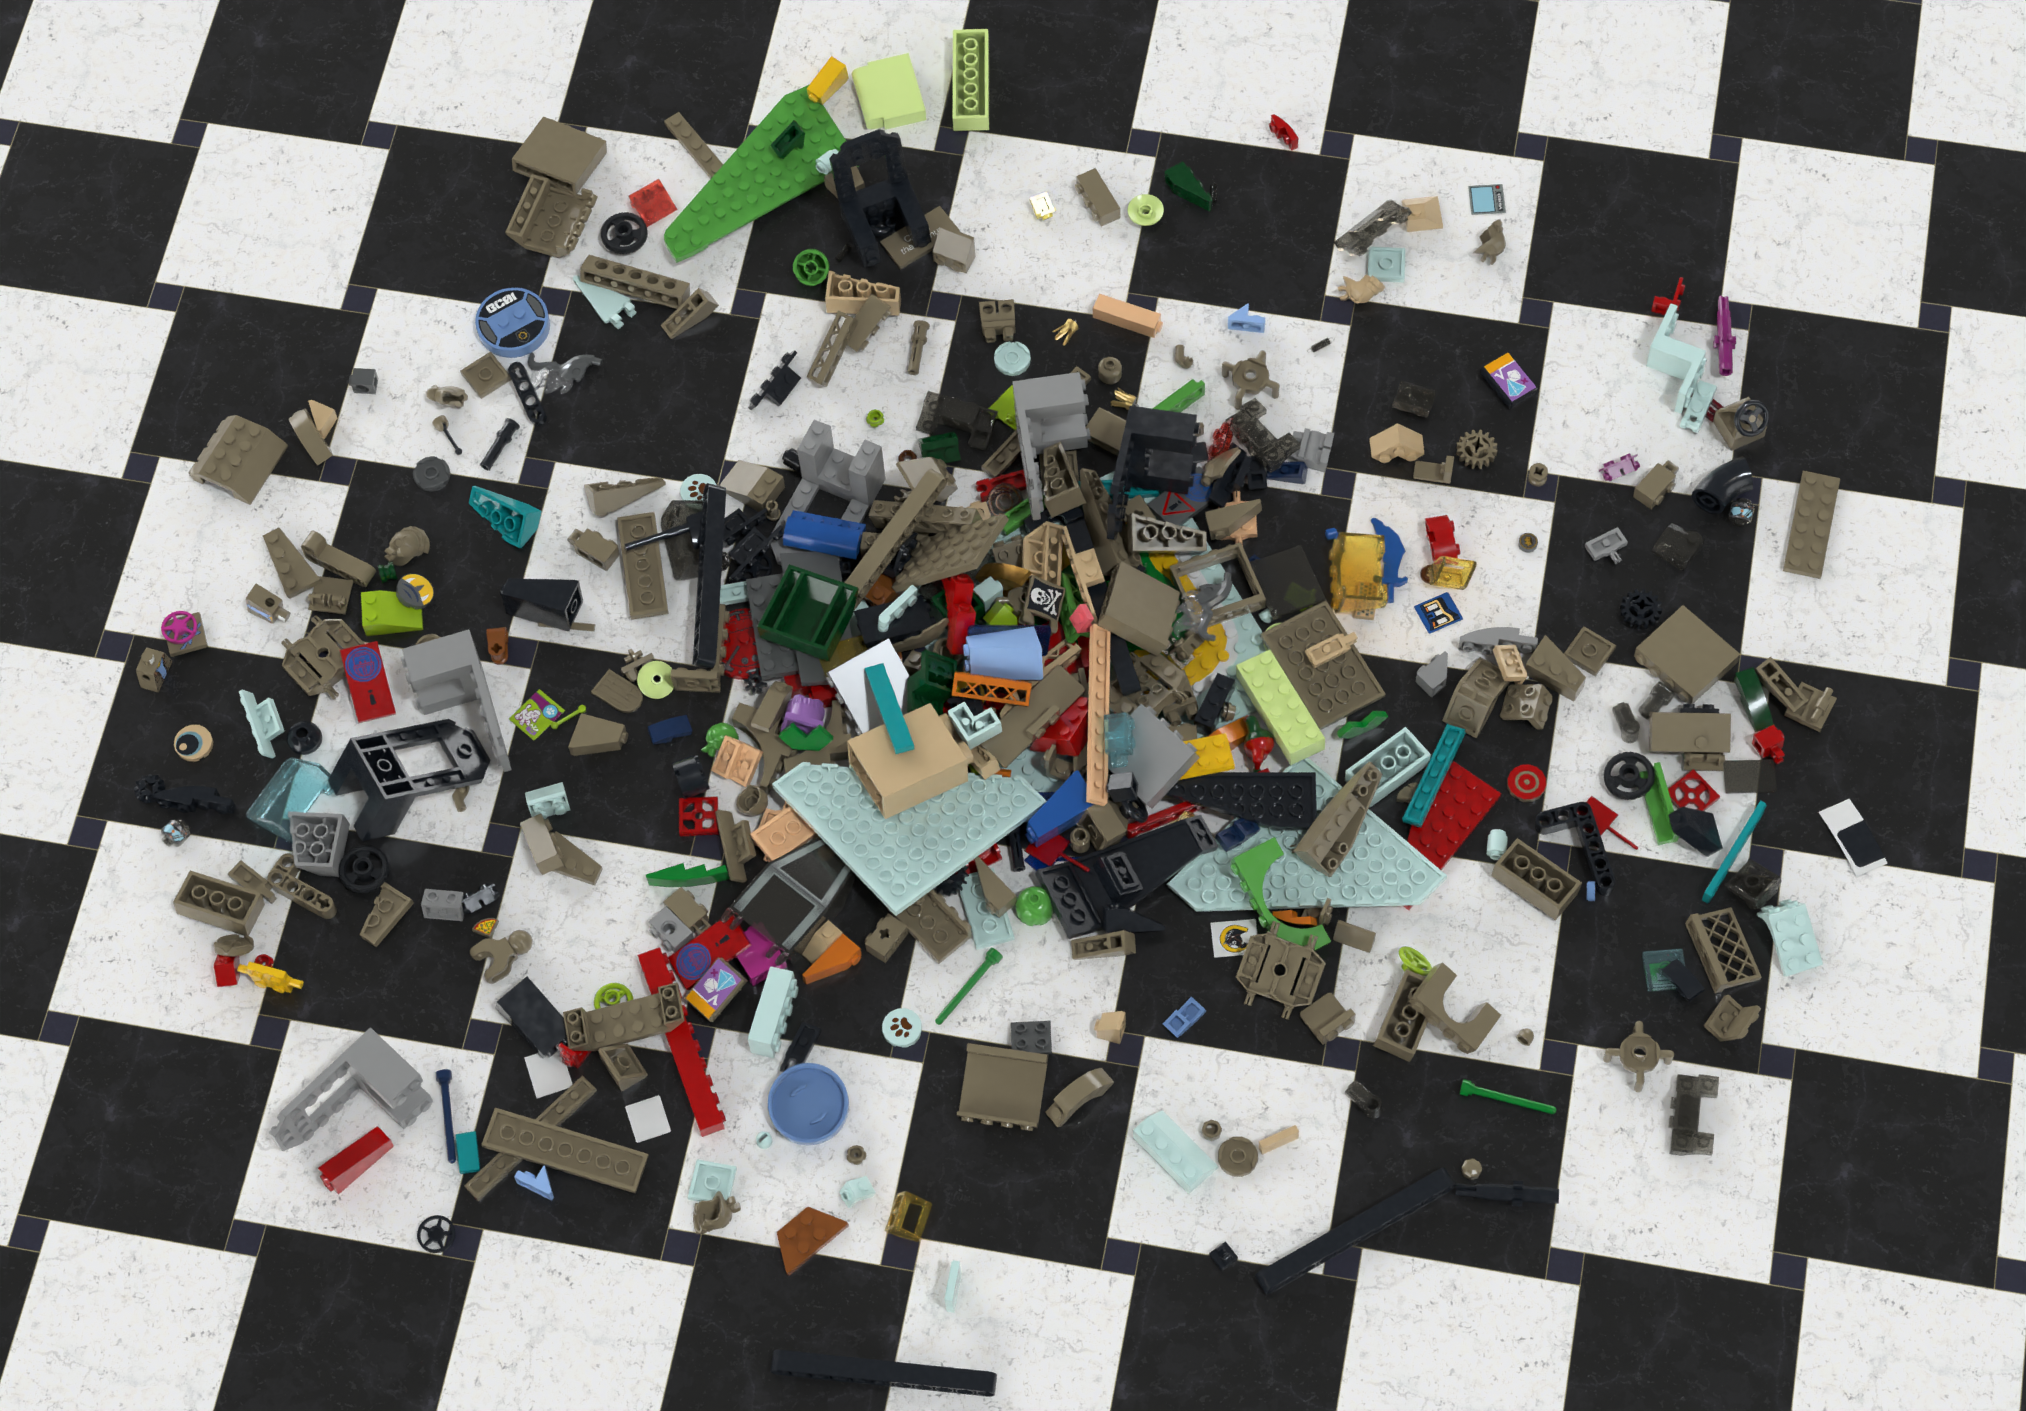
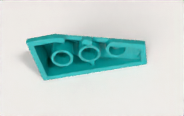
M472 486L469 504L491 523V527L494 530L497 529L503 535L502 538L506 542L522 548L538 529L542 511L518 500Z

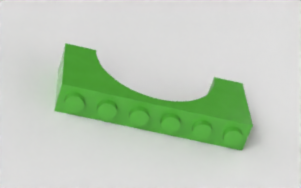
M1275 837L1234 857L1230 865L1234 875H1238L1241 880L1240 886L1243 892L1248 893L1251 907L1253 910H1257L1260 915L1258 917L1260 924L1263 928L1266 927L1268 932L1273 921H1276V924L1277 922L1281 923L1270 913L1263 898L1265 874L1269 867L1284 855ZM1281 923L1277 932V937L1304 947L1308 943L1310 934L1317 936L1318 939L1314 947L1315 951L1331 942L1322 924L1313 928L1300 929Z

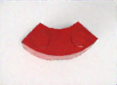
M1447 515L1425 518L1426 534L1435 565L1458 562L1457 555H1460L1459 544L1455 543L1453 520L1450 521Z

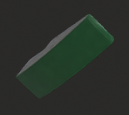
M1754 667L1735 673L1733 680L1741 695L1740 701L1754 731L1758 732L1774 725L1766 697Z

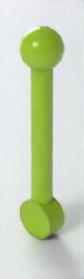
M580 705L578 710L558 722H552L551 728L557 729L558 725L579 713H585V705Z

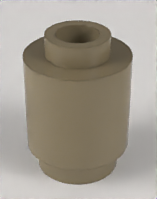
M1076 828L1071 832L1070 842L1073 851L1084 853L1089 849L1090 834L1086 829Z

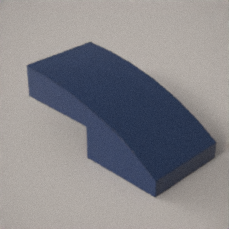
M687 715L666 719L647 728L653 745L671 742L675 737L688 736L692 733Z
M1240 818L1234 821L1231 827L1217 833L1215 839L1228 852L1258 833L1260 827L1254 822Z

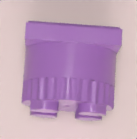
M801 694L794 695L787 704L780 732L791 723H794L806 735L819 724L823 726L825 715L824 703L819 699L807 698Z

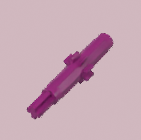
M1721 295L1718 299L1717 336H1714L1713 347L1714 349L1718 348L1720 375L1729 376L1733 373L1732 349H1735L1736 336H1732L1728 296L1723 297Z

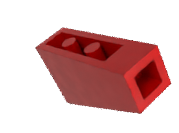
M377 1126L318 1168L321 1172L319 1177L330 1192L335 1190L339 1195L392 1149L394 1145L391 1139Z

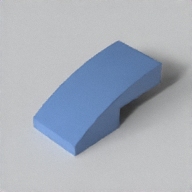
M1190 997L1178 1011L1175 1010L1163 1025L1178 1038L1206 1013V1010L1194 998Z

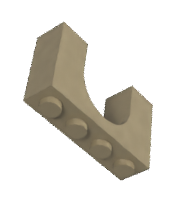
M1442 962L1432 968L1408 1002L1413 1005L1415 1011L1422 1013L1431 1025L1440 1029L1444 1037L1452 1040L1460 1051L1469 1054L1478 1049L1501 1017V1014L1488 1002L1477 1006L1465 1023H1458L1452 1020L1444 1009L1443 998L1446 990L1457 975Z

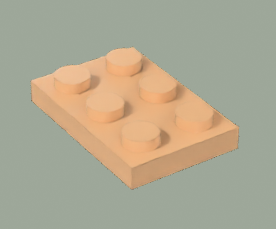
M791 806L750 834V837L772 863L793 853L817 836V833Z

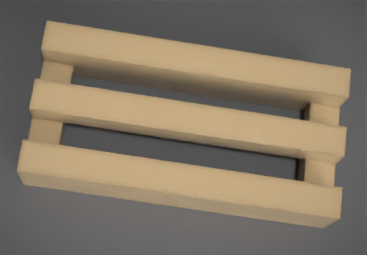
M1294 1125L1259 1141L1261 1154L1263 1155L1298 1139L1299 1130L1297 1126Z

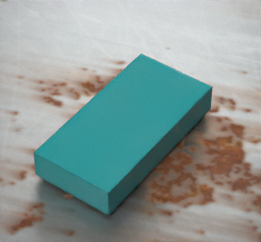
M476 1131L455 1134L460 1174L480 1171Z

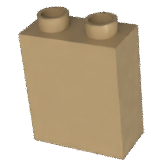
M931 703L903 715L914 743V750L895 754L885 724L847 741L849 763L885 819L968 782V764L973 763L971 750L964 741L956 743L952 737L955 734L951 719L946 713L938 716Z

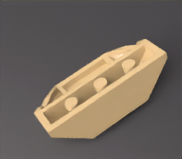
M1046 521L1023 538L1022 568L1030 570L1031 575L1061 586L1063 544L1061 534H1063V526Z

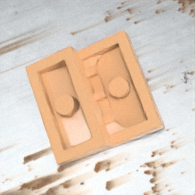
M725 735L711 771L747 787L752 781L763 751Z

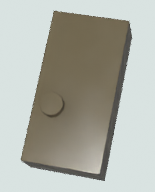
M1650 712L1649 751L1730 753L1731 714Z
M1518 838L1495 863L1491 874L1496 880L1555 921L1577 896L1582 882Z
M191 870L173 901L176 913L248 936L265 906L262 893Z
M1406 969L1373 1046L1410 1062L1416 1052L1428 1020L1422 1013L1415 1011L1413 1005L1408 1002L1425 977Z

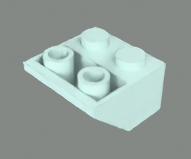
M563 782L525 792L527 805L532 817L541 813L544 819H546L548 816L562 815L566 811H570Z

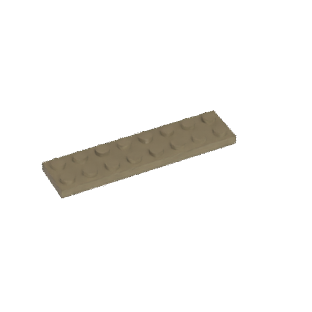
M499 1108L494 1109L482 1142V1147L635 1194L649 1157L644 1152Z

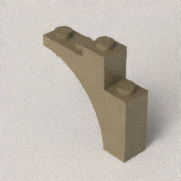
M838 700L832 701V714L826 729L834 736L833 740L820 751L806 750L801 754L784 759L785 774L802 762H810L811 765H822V763L835 764V761L849 760L847 741L852 739L851 733H847V725L843 724L842 718H846L845 706L841 707Z
M739 702L732 717L733 726L749 735L759 749L763 751L764 772L760 788L769 795L771 789L774 790L772 783L777 780L778 773L783 771L784 759L798 755L799 749H792L778 737L783 723L782 716L771 730L766 732L751 726L758 708Z

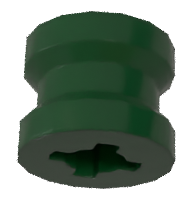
M393 561L389 562L388 565H378L383 583L389 579H398Z

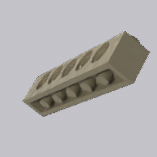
M588 255L580 267L581 282L678 309L690 297V283L593 255Z
M874 500L869 513L874 526L885 529L903 502ZM932 505L913 531L944 533L952 528L963 527L965 524L972 525L982 518L975 508Z

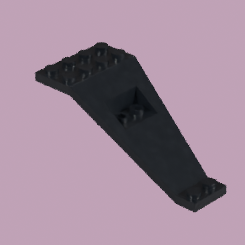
M1197 815L1074 859L1090 869L1089 872L1068 861L1038 869L1035 875L1042 888L1048 894L1051 906L1067 937L1072 939L1103 930V906H1108V903H1120V905L1129 909L1199 855L1216 851L1218 845L1202 815Z

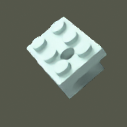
M1670 304L1650 346L1646 366L1684 380L1679 390L1675 412L1682 414L1684 407L1688 408L1691 395L1697 387L1699 378L1701 379L1704 374L1707 359L1705 358L1706 350L1669 337L1675 331L1676 321L1679 316L1676 313L1678 306Z

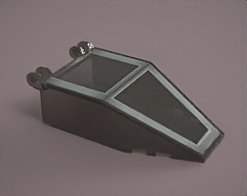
M818 837L767 863L731 906L726 909L721 917V921L723 923L727 922L734 914L736 918L731 923L730 929L735 930L744 920L774 944L766 953L768 959L781 949L783 952L777 957L775 964L780 966L788 959L789 963L794 965L802 956L814 933L828 920L832 922L844 908L856 874Z

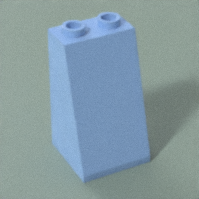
M1034 626L966 636V644L963 645L964 655L967 656V660H964L966 672L1014 680L1043 679L1042 647Z

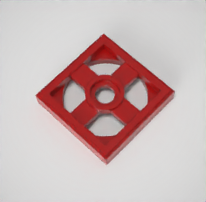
M1694 769L1668 789L1671 802L1678 809L1688 804H1694L1698 808L1696 810L1705 811L1720 799V795ZM1696 780L1700 785L1693 789L1689 788L1685 782ZM1678 788L1684 793V797L1679 801L1675 794ZM1704 791L1709 793L1707 804L1700 799V795ZM1694 793L1696 797L1694 799H1690L1688 797V794Z
M718 796L679 798L680 837L719 835L715 813L718 810ZM695 803V809L692 812H684L688 806ZM703 803L710 805L714 811H705ZM701 813L702 818L696 819L695 815ZM705 819H714V823L710 828L703 829ZM693 820L695 822V829H688L683 824V821Z

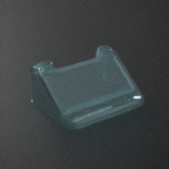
M293 757L287 759L250 807L246 815L247 818L282 839L293 843L288 812H308L321 793L327 796L331 795L334 792L328 782L331 774L319 763Z

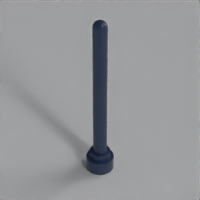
M443 1069L436 1071V1081L441 1085L448 1162L453 1164L456 1162L449 1092L452 1071Z

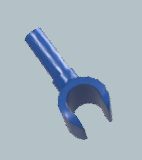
M1335 528L1327 529L1325 532L1327 540L1334 539L1341 552H1344L1346 549L1338 538L1337 530Z

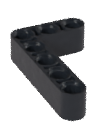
M1577 802L1540 812L1535 821V829L1539 834L1546 835L1576 827L1593 881H1595L1596 890L1600 895H1610L1614 889L1615 878L1591 806L1587 802ZM1584 811L1586 815L1581 816L1577 812ZM1566 816L1568 819L1562 821L1558 817ZM1547 821L1549 824L1544 826L1541 825L1539 822ZM1589 828L1593 832L1585 833L1583 830ZM1596 846L1598 850L1592 851L1589 847ZM1602 864L1604 868L1598 869L1595 865ZM1606 881L1610 883V886L1605 887L1601 885V882Z

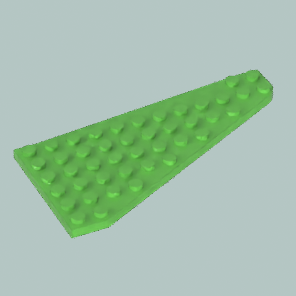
M809 85L783 96L666 229L664 242L676 263L705 250L713 242L825 181L824 176L827 174L820 173L816 169V159L829 150L836 149L840 151V146L846 139L825 107L819 102L814 103L808 98L807 87ZM795 120L805 132L803 149L794 147L784 159H781L770 145Z

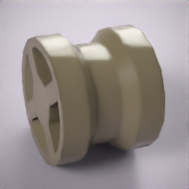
M1542 463L1533 464L1529 470V483L1537 487L1544 485L1548 476L1547 467Z

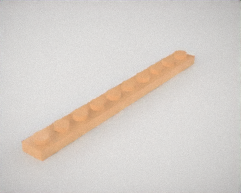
M1092 624L1090 626L1086 802L1105 806L1108 799L1111 632L1097 624Z

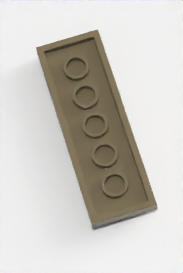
M1808 471L1802 472L1783 567L1784 572L1821 579L1840 478Z
M655 512L617 517L631 620L669 614L659 541L626 551L624 545L633 542V540L636 541L658 533Z

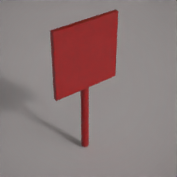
M1591 796L1587 803L1591 806L1600 836L1608 829L1632 848L1638 850V846L1610 827L1618 814ZM1584 811L1577 812L1581 816L1586 815ZM1589 828L1584 829V830L1587 831L1588 833H1592V832H1593V831H1592L1591 829H1589Z
M1060 835L1039 847H1036L1034 843H1030L1024 850L1048 866H1052L1057 858L1061 856L1083 870L1090 871L1088 867L1062 853L1071 842Z

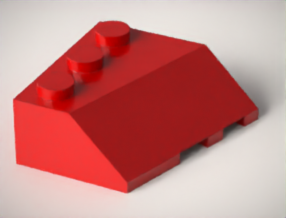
M1079 697L1059 716V720L1054 725H1050L1046 729L1045 734L1041 738H1037L1034 741L1030 750L1045 752L1047 749L1050 750L1052 744L1056 745L1057 754L1078 757L1088 741V697Z

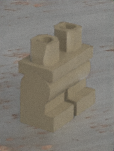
M1014 299L998 300V313H996L995 301L979 302L982 332L986 342H995L996 335L1003 334L1004 341H1013L1014 333H1016Z

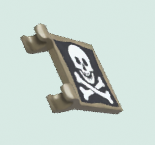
M1031 575L1023 610L1018 622L1025 625L1030 621L1031 614L1048 620V635L1052 636L1053 633L1055 634L1058 630V619L1066 588Z

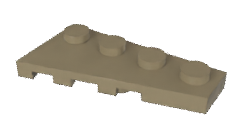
M279 527L263 535L276 571L289 599L323 582Z

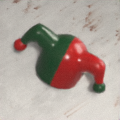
M1246 716L1244 721L1248 733L1244 740V751L1254 764L1253 772L1261 771V764L1274 747V738L1268 730L1260 727L1255 716Z

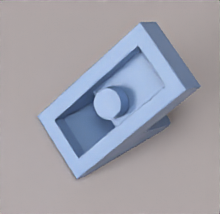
M1246 304L1228 316V329L1264 333L1266 317L1258 315L1248 316L1249 304Z
M545 1166L542 1167L537 1177L528 1171L524 1173L519 1170L514 1176L517 1184L551 1201L553 1200L554 1196Z

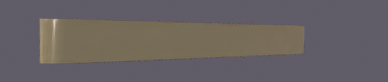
M929 469L845 581L846 584L858 587L859 589L854 610L944 490L948 482L947 477L933 469Z

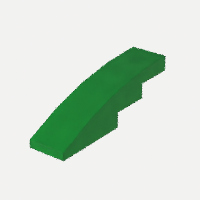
M684 863L646 874L649 886L693 887L729 879L725 865L706 871L705 864L685 870Z

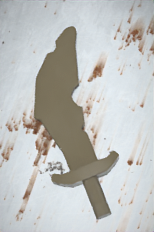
M944 618L923 630L920 635L911 636L904 641L892 644L896 653L925 647L940 637L948 625L949 619Z

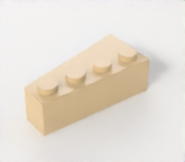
M829 271L825 297L827 313H837L839 310L845 314H857L870 295L874 294L891 307L889 309L890 315L899 316L901 306L900 287L879 282L874 284L868 282L867 279L861 278V280L851 278L850 275L843 274V276L836 275L833 271Z

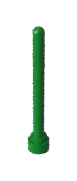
M992 947L988 950L985 957L986 960L935 1019L936 1024L941 1025L990 966L998 964L1002 960L1003 956L1000 952Z
M1463 1079L1460 1095L1476 1094L1550 1114L1556 1113V1107L1477 1087L1470 1080Z

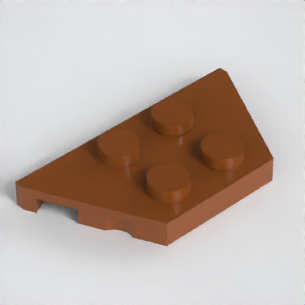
M806 1207L777 1231L787 1275L790 1276L849 1226L847 1221L814 1208Z

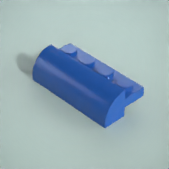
M793 510L791 516H788L786 521L783 545L856 559L861 548L862 533L866 530V524Z

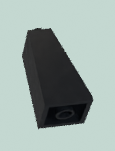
M508 578L500 591L506 614L565 631H570L572 623L583 603L578 580Z
M918 595L915 604L911 607L908 606L900 618H895L889 624V629L886 632L878 630L879 615L893 602L854 611L867 649L886 639H889L891 644L904 641L911 636L920 635L923 630L936 624L934 616L930 617L929 614L932 611L929 601H925L922 595Z
M528 976L496 1002L495 1008L542 1058L545 1056L550 1058L558 1051L556 1047L560 1043L565 1045L568 1042L564 1017Z

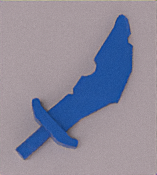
M1372 518L1371 523L1374 526L1379 545L1385 549L1382 553L1383 562L1385 563L1383 577L1375 575L1373 582L1381 587H1386V602L1393 603L1394 587H1401L1408 582L1406 576L1403 578L1398 577L1400 563L1406 551L1399 535L1389 526H1385L1379 519Z

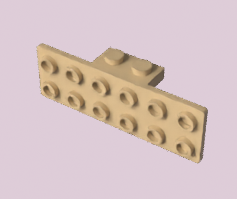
M1064 526V534H1061L1083 602L1094 617L1091 625L1098 624L1087 587L1105 582L1095 550L1092 548L1075 554L1067 527Z

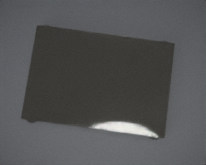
M1725 760L1723 762L1726 794L1777 793L1774 760Z

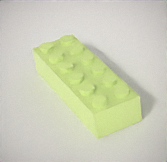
M988 29L953 30L954 131L989 130Z
M1271 650L1236 665L1237 679L1290 765L1325 750V737Z

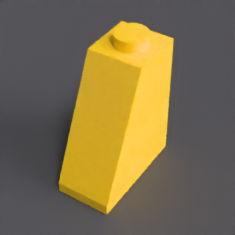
M831 56L807 87L808 98L814 103L819 102L823 105L848 81L846 65Z

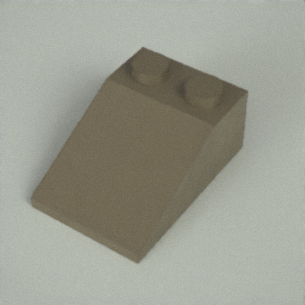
M926 457L896 463L912 491L929 469H933L948 478L946 487L936 501H945L958 489L955 484V478L948 473L947 465L942 459Z
M742 460L737 461L719 485L726 487V494L758 512L766 508L768 501L773 500L774 503L785 488L782 475L767 467Z

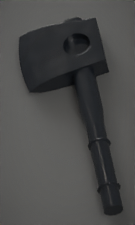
M702 511L686 516L687 523L624 544L626 551L688 532L690 533L694 549H700Z

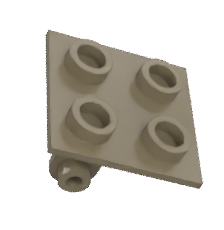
M319 576L323 582L314 586L312 594L308 595V601H310L308 610L346 614L354 581Z

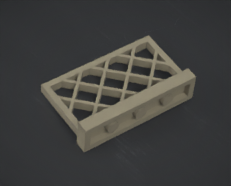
M1732 907L1698 915V913L1690 915L1685 924L1715 993L1762 978ZM1728 914L1731 921L1728 925L1720 921V916ZM1707 919L1713 922L1712 929L1705 927L1702 920ZM1716 925L1727 929L1724 936L1714 931ZM1729 931L1737 935V943L1726 938ZM1711 935L1722 940L1719 947L1711 943ZM1724 942L1734 947L1732 954L1721 949ZM1736 949L1745 953V960L1734 955ZM1719 953L1729 958L1727 964L1718 960L1717 956ZM1731 960L1742 964L1739 971L1729 966ZM1744 966L1751 969L1754 975L1747 976L1743 974ZM1726 971L1736 975V979L1728 982L1725 976Z

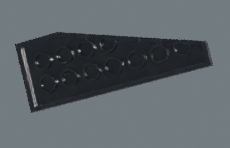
M1218 772L1179 780L1166 794V796L1277 830H1308L1317 818L1316 772Z

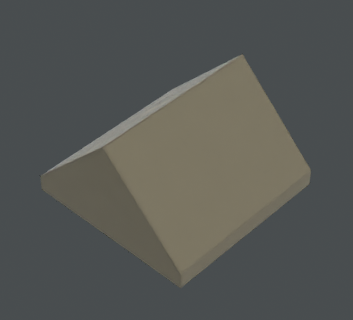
M629 1044L603 1047L598 1050L602 1062L621 1092L648 1076Z

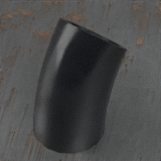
M1741 456L1711 471L1693 490L1691 496L1694 503L1706 512L1717 514L1721 513L1736 497L1753 490L1752 475L1747 461Z

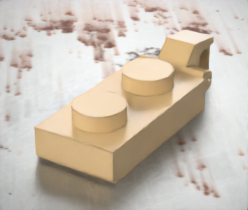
M1355 632L1346 636L1343 633H1338L1306 649L1305 654L1312 666L1316 668L1348 652L1351 649V645L1357 642L1358 637Z

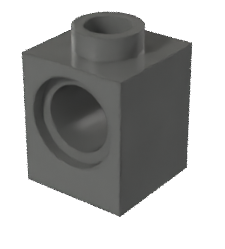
M353 368V373L349 376V386H352L353 392L376 394L378 384L376 370Z

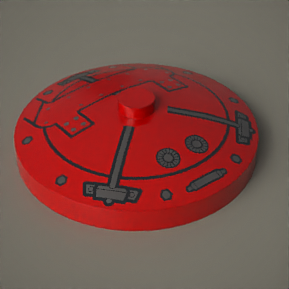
M745 608L731 611L729 623L726 622L725 628L728 629V639L724 640V646H726V658H722V664L725 666L724 675L733 679L744 680L749 678V672L756 674L758 670L761 676L751 609Z

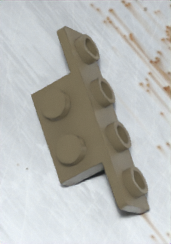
M718 809L715 813L730 880L744 883L747 881L743 864L756 856L753 839L750 837L749 821L742 820L735 825L732 812Z

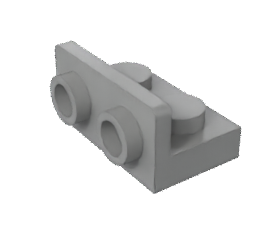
M425 889L421 903L424 918L463 921V892Z

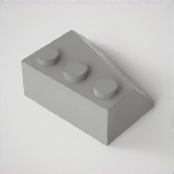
M288 812L295 866L319 876L339 877V864L344 855L350 826L346 817L343 814Z

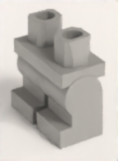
M1305 428L1304 432L1294 431L1291 443L1301 446L1300 448L1290 446L1287 458L1297 462H1305L1307 468L1326 472L1334 433L1327 432V434H1323L1318 431H1310Z

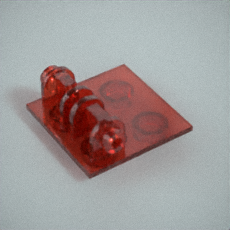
M660 179L628 196L631 200L632 208L637 210L647 227L678 210Z
M1233 417L1227 422H1223L1221 427L1214 431L1212 436L1214 441L1208 449L1209 460L1207 462L1228 451L1233 438L1232 430H1230Z

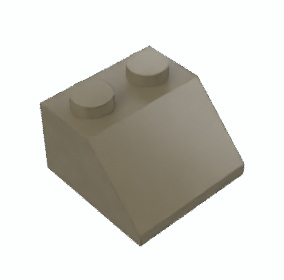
M941 225L933 249V261L938 265L950 267L956 272L967 273L976 257L974 237Z

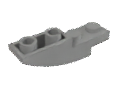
M1486 628L1460 636L1458 649H1463L1467 652L1478 651L1490 655L1494 654L1493 648L1496 645H1516L1518 651L1528 654L1533 653L1537 648L1538 638L1519 635L1520 628Z

